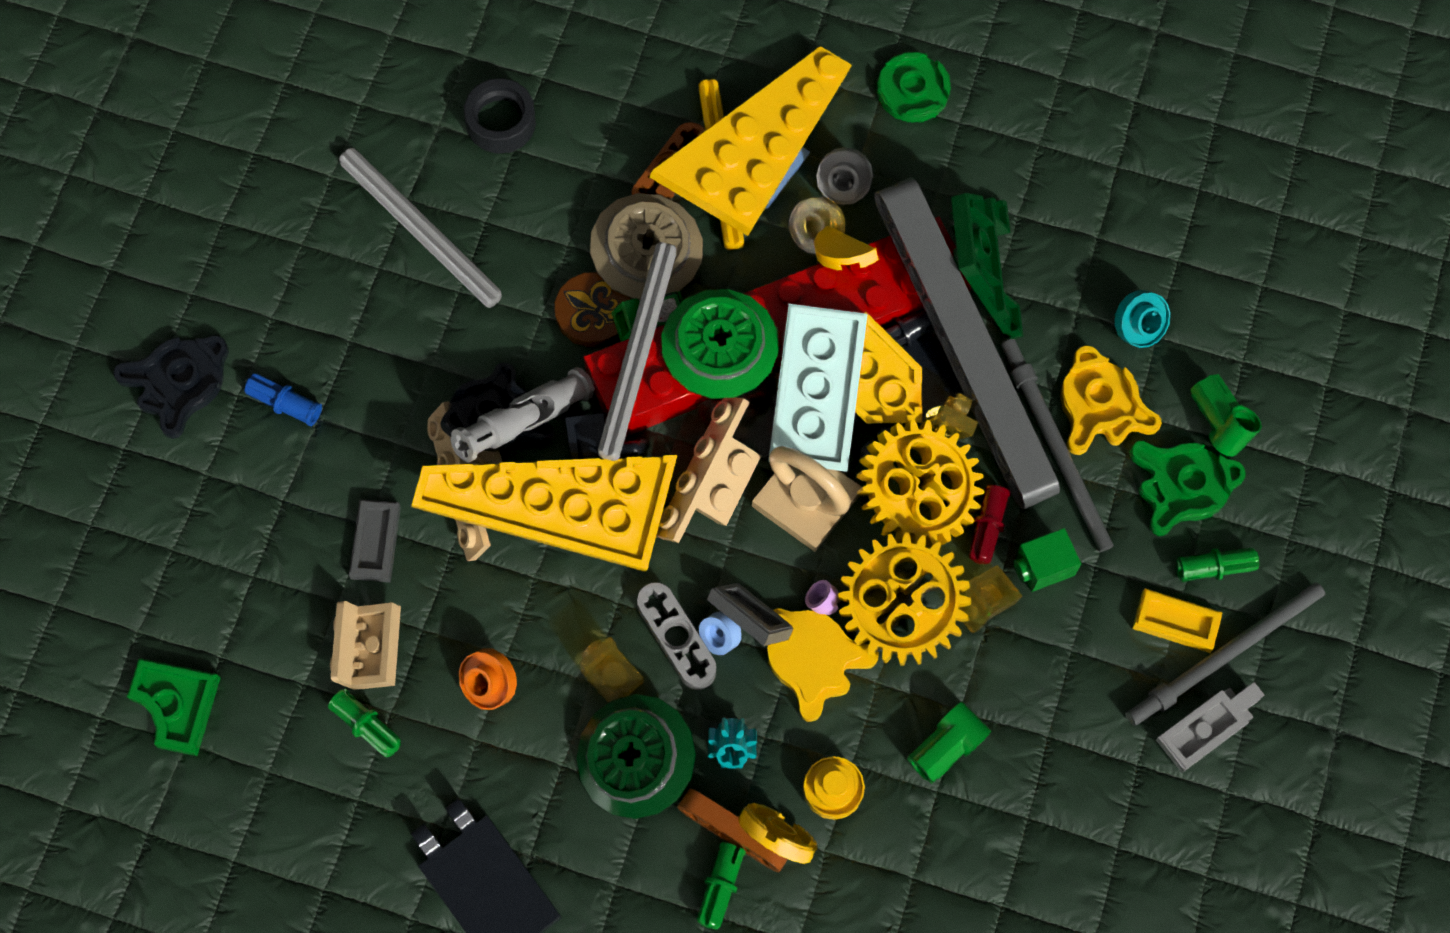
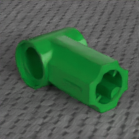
M1219 374L1209 375L1191 388V397L1212 427L1209 439L1220 453L1230 457L1236 456L1260 432L1262 425L1259 417L1248 407L1239 405Z
M963 701L957 704L936 726L938 729L907 758L913 769L931 785L948 771L962 755L966 757L975 750L992 732Z

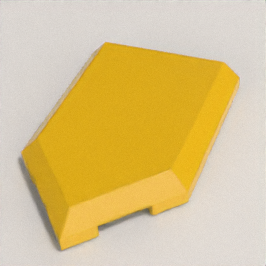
M868 314L855 413L865 423H907L913 419L916 423H922V367Z

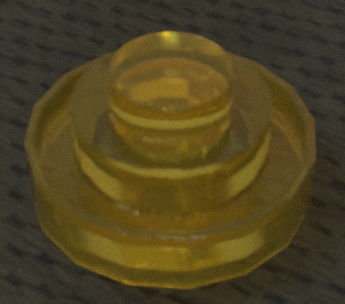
M816 196L801 201L793 208L789 217L791 237L796 245L807 253L816 254L814 240L817 234L826 226L845 233V220L842 211L835 202L826 197Z

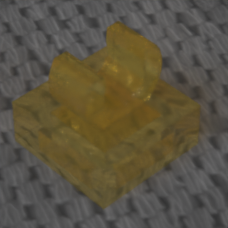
M960 393L955 398L948 396L944 405L928 409L923 421L930 420L934 430L942 424L946 425L945 436L951 437L958 433V440L973 436L978 424L977 421L966 416L971 407L972 400Z

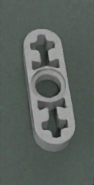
M650 583L644 586L637 598L639 613L678 676L691 689L702 690L709 687L716 676V662L677 599L664 584ZM654 595L657 599L665 598L663 610L668 618L659 627L655 624L661 622V616L655 607L646 608L649 605L648 597ZM673 626L683 627L689 635L686 643L681 646L670 645L665 639V633L669 628ZM694 645L698 648L692 650V656L698 665L705 663L708 665L705 668V677L701 679L697 674L688 675L691 671V664L685 654ZM684 655L681 660L676 658L677 656Z

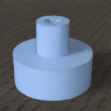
M718 611L700 623L699 636L711 653L724 655L739 645L741 630L740 626L724 613Z

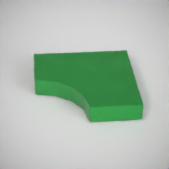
M139 658L127 698L144 706L151 713L156 727L154 745L157 748L198 756L220 677L214 673Z

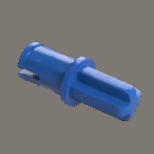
M253 374L246 381L244 389L246 395L273 407V411L276 414L283 412L306 423L310 427L316 423L321 414L322 404L294 392L293 387L290 385L283 387L259 374Z

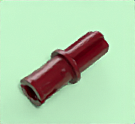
M987 485L985 487V495L979 516L974 517L975 521L973 524L976 528L968 556L977 564H989L992 561L998 534L1003 532L1005 527L1002 519L1010 491L1001 486Z

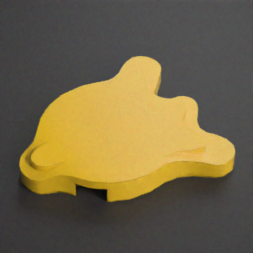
M1092 346L1080 347L1075 352L1073 366L1065 377L1060 390L1062 408L1071 425L1066 445L1068 451L1075 455L1084 454L1091 445L1095 435L1099 433L1105 435L1111 445L1117 446L1131 432L1152 435L1159 430L1162 424L1160 416L1148 409L1142 402L1138 385L1131 372L1126 367L1121 369L1117 365L1108 362L1109 358L1102 356Z
M780 608L774 609L773 611L792 625L794 629L789 640L768 645V663L779 681L789 687L796 695L801 718L807 722L816 721L821 716L826 699L848 693L850 682L844 675V671L847 669H870L874 667L878 661L879 652L877 651L873 656L868 655L869 644L863 643L857 646L855 641L847 637L839 624L825 614L809 610L790 612Z

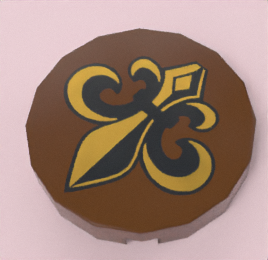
M597 272L582 273L569 279L560 288L555 300V318L562 334L573 343L585 347H597V344H604L606 342L609 344L619 338L611 312L623 301L630 300V298L612 290Z

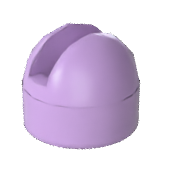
M826 580L814 583L809 588L805 597V603L811 610L827 616L838 610L837 604L841 600L838 597V590Z

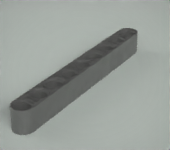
M910 177L875 192L874 197L878 211L1015 502L1021 509L1025 510L1059 494L1060 487L1057 477L918 183L914 178Z

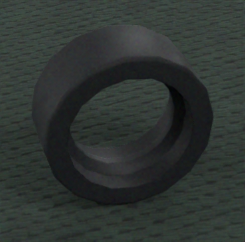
M505 78L489 79L478 84L466 98L464 118L467 132L472 141L483 150L496 154L510 153L523 147L533 136L536 127L533 99L527 89L518 82ZM505 100L513 102L522 110L521 121L507 131L495 132L487 130L478 121V114L482 108L494 101Z

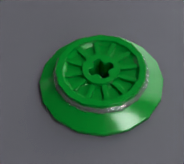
M730 289L705 290L684 299L669 314L661 334L662 358L672 377L688 391L711 399L735 398L757 388L771 373L779 353L778 331L768 311L751 296ZM721 334L723 340H726V345L719 346L718 342L714 341V336Z

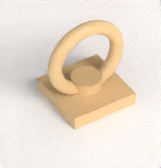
M785 446L776 447L769 456V462L774 475L753 499L752 507L816 552L860 496L857 494V491L862 487L842 472L826 469L801 451Z

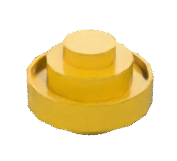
M835 756L822 758L814 763L805 776L803 786L805 801L811 810L822 818L832 820L846 818L855 812L862 802L865 789L863 776L857 766L845 758Z

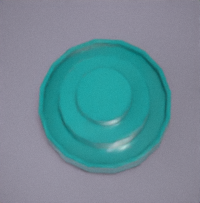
M1136 290L1122 300L1115 313V328L1118 336L1124 342L1138 348L1150 347L1156 344L1166 334L1170 324L1171 313L1168 303L1162 296L1148 290Z

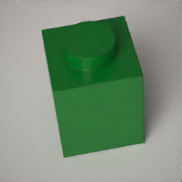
M1065 528L1021 544L1015 556L1016 560H1014V567L1018 578L1022 583H1028L1031 592L1075 576L1082 564Z

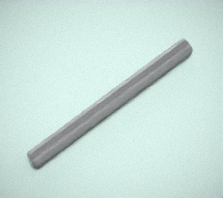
M348 148L339 157L341 166L476 298L488 308L493 307L501 300V290L355 148Z
M659 242L654 250L598 447V454L603 459L617 461L621 454L676 257V247L672 244Z

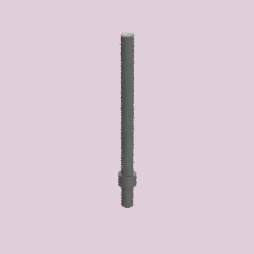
M1010 339L1001 344V347L1013 370L1010 375L1017 389H1022L1098 551L1104 552L1114 545L1035 382L1038 377L1032 365L1026 363L1016 340Z
M1317 582L1313 583L1170 683H1161L1148 692V698L1125 713L1128 721L1133 726H1137L1158 710L1161 712L1166 711L1177 703L1178 696L1325 596L1322 586Z

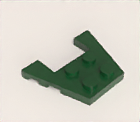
M969 193L951 197L953 212L949 214V222L956 236L957 248L953 249V258L959 271L965 276L1006 338L1010 340L1023 337L1020 305L1004 292L997 236L1011 233L1007 202L1005 200L996 201V198L983 199V196Z

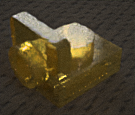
M998 565L969 581L970 588L960 593V595L971 598V605L960 607V610L969 616L968 621L963 623L972 633H975L990 618L1015 605L1022 597V594Z
M608 637L603 643L600 640L593 642L581 655L583 658L580 662L581 673L608 703L613 699L628 696L644 682V677L617 649L616 642L612 637Z

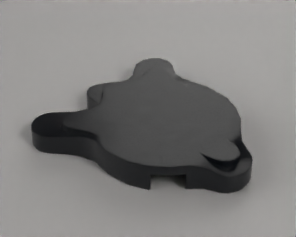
M211 336L205 339L195 338L196 341H180L179 337L167 340L155 348L147 358L137 362L117 365L114 369V378L121 386L144 388V393L137 399L138 407L145 413L159 416L160 428L164 435L170 439H176L183 434L186 422L190 416L206 407L216 398L221 390L224 380V363L229 355L228 345L223 338Z
M501 362L496 365L489 377L462 384L456 390L448 405L447 412L441 419L440 425L442 430L451 437L453 430L459 427L467 428L477 423L478 417L494 409H507L511 407L509 404L514 399L527 393L516 385L514 367L509 363ZM545 422L530 431L521 432L513 440L496 449L489 447L484 451L497 452L506 450L522 442L548 445L554 436L552 426Z

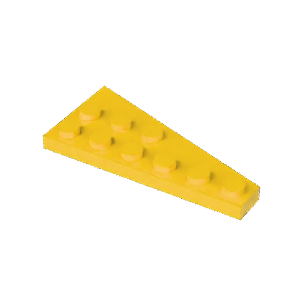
M820 46L653 169L649 178L748 236L852 65Z
M677 455L642 458V456L626 457L617 461L594 458L549 460L532 463L503 462L486 465L423 466L411 507L637 570L647 571Z

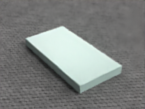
M789 304L770 453L776 447H790L813 458L826 469L848 471L868 314Z

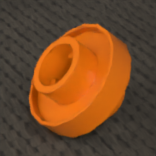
M483 648L468 655L460 665L458 673L459 685L464 696L472 705L483 710H493L508 703L514 696L517 687L516 672L511 662L503 653L495 649Z

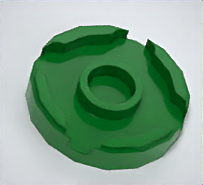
M904 52L892 57L880 71L877 80V96L883 109L894 118L908 123L924 122L936 117L945 108L951 91L950 76L942 63L938 60L935 62L927 58L928 55L921 52Z

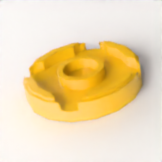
M752 803L748 804L747 807L745 806L738 817V822L742 829L767 849L791 861L802 864L811 862L818 845L813 836L802 826L795 823L793 826H790L783 821L785 817L782 816V813L765 805Z

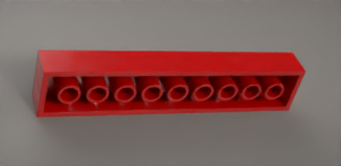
M940 216L936 217L935 220L953 256V249L956 247ZM890 236L868 244L876 248L878 261L866 267L860 268V264L855 263L841 265L842 270H834L824 267L820 263L744 293L751 296L768 311L778 331L779 353L771 373L762 382L780 375L789 304L857 313L867 312L884 330L894 326V319L899 318L902 320L924 308ZM960 271L962 278L970 292L971 285ZM665 325L655 329L625 437L722 399H711L690 392L672 377L662 358L661 334ZM721 334L714 336V341H717L719 346L726 345V340H723ZM629 339L584 356L586 373L593 381L594 393L603 412H609Z

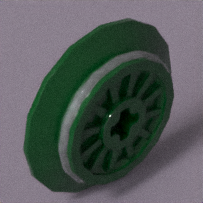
M634 694L613 699L594 713L581 734L577 753L580 781L592 801L612 815L639 819L659 814L680 798L692 778L696 757L692 731L680 712L660 698ZM634 747V749L641 751V756L634 759L632 763L627 761L625 756L626 753L632 752Z

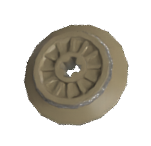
M637 193L617 199L600 213L591 231L590 255L597 274L612 290L631 299L637 298V300H641L654 250L659 242L672 244L676 247V257L665 293L667 294L681 291L693 281L702 262L703 239L695 219L680 204L661 195ZM645 238L652 239L650 250L642 248Z

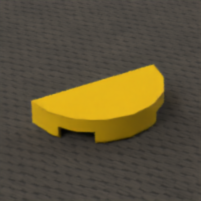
M829 226L821 230L814 240L817 260L827 268L842 270L841 265L859 263L860 268H863L878 261L876 248Z

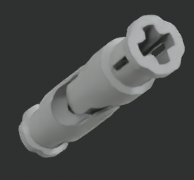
M576 367L568 372L567 377L559 381L550 380L514 399L509 404L511 407L507 409H494L478 417L477 423L467 428L459 427L453 430L450 438L452 447L464 462L469 463L477 459L478 453L489 447L496 449L513 440L521 432L530 431L568 411L571 404L579 400L585 402L593 398V381L582 368Z

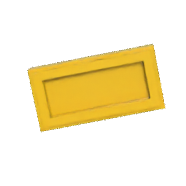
M1145 588L1140 598L1132 629L1211 653L1215 645L1223 612Z

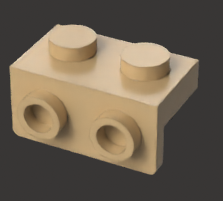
M347 601L337 602L336 617L333 622V654L330 660L331 680L353 690L395 686L401 606L392 602L366 606H356Z

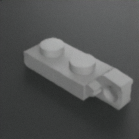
M1255 682L1237 695H1235L1231 688L1226 691L1222 690L1159 736L1156 741L1180 772L1183 773L1249 723L1248 721L1253 718L1248 709L1261 700L1264 693Z

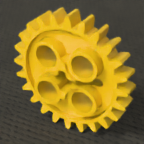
M913 419L905 424V428L900 423L890 428L891 434L886 430L877 436L879 442L873 441L867 446L868 451L872 455H865L860 459V463L868 469L861 471L856 476V478L866 482V486L859 489L857 494L868 496L870 500L861 507L862 510L874 509L876 513L871 518L870 523L875 524L882 521L885 524L881 533L883 536L895 531V541L897 544L902 543L905 532H909L912 544H917L919 538L925 535L927 541L926 548L929 549L937 543V540L941 545H944L951 541V535L955 538L964 533L962 525L968 526L975 521L969 513H974L981 509V505L974 501L973 498L984 494L983 489L974 486V482L984 477L983 474L972 472L971 469L979 460L978 458L967 459L965 456L971 446L967 444L959 448L956 445L959 438L958 433L949 438L945 437L946 425L944 424L933 432L930 420L923 422L919 429L916 421ZM910 449H914L920 454L922 458L921 465H918L911 459ZM894 461H896L898 468L893 465ZM941 473L949 476L952 481V489H948L942 484ZM919 478L923 481V483L921 484L922 490L918 487V485L920 484ZM889 479H893L899 484L900 495L891 492L888 486ZM943 500L948 503L947 507H945ZM920 503L927 505L930 509V520L921 515L919 510Z
M905 532L902 543L897 544L893 535L888 534V546L882 547L874 539L872 543L875 552L871 555L863 549L859 550L863 560L861 565L849 561L848 566L854 573V576H842L841 581L850 588V591L838 593L839 599L848 602L849 605L840 609L839 612L842 617H853L845 625L847 632L860 631L854 640L857 646L867 641L870 642L867 650L868 655L873 656L881 649L883 650L882 659L884 663H888L892 655L897 654L900 665L904 666L907 655L913 654L915 661L919 665L922 662V652L927 651L931 657L936 659V645L940 644L944 648H951L947 638L949 633L959 637L962 635V631L955 623L956 621L967 622L969 616L961 611L960 607L971 605V598L960 595V593L969 589L970 585L969 581H957V578L964 573V568L962 565L950 567L955 558L954 553L950 552L941 557L942 545L939 541L929 549L926 548L927 541L925 535L919 538L917 544H912L909 532ZM902 562H911L916 565L917 572L912 578L903 580L895 575L897 566ZM931 574L933 576L929 582L923 584L912 593V605L908 607L905 603H901L883 624L877 623V619L880 616L888 613L898 604L896 595L899 592L908 595L925 575ZM873 589H881L887 593L886 601L879 607H871L865 603L866 595ZM938 591L942 593L945 597L943 605L938 609H928L925 607L922 600L928 592ZM901 618L910 619L915 624L913 632L906 637L897 636L892 632L894 623Z

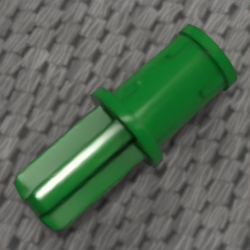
M1215 548L1211 550V553L1177 557V573L1181 582L1215 577L1216 580H1222L1224 575L1258 570L1259 556L1253 548L1220 552L1219 549Z
M342 689L334 695L328 704V709L352 728V734L355 737H363L379 753L387 758L391 757L400 748V737L378 719V712L375 709L369 710L347 689Z
M720 843V849L711 877H706L704 881L708 886L697 916V922L710 929H719L721 927L731 894L737 892L738 888L734 885L743 857L746 854V850L740 847L738 850H735L736 845L729 843Z

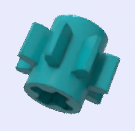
M722 718V722L718 725L717 729L709 728L708 757H717L721 768H743L748 758L755 759L757 757V730H748L743 718Z

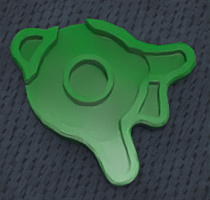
M1137 441L1132 445L1129 452L1130 459L1148 471L1152 476L1151 479L1141 483L1138 492L1153 508L1149 528L1157 536L1168 534L1173 526L1180 522L1199 521L1210 518L1218 513L1226 504L1232 491L1244 481L1246 477L1244 466L1240 462L1227 459L1221 454L1218 457L1211 451L1204 449L1205 445L1198 443H1184L1171 448H1159L1145 441Z

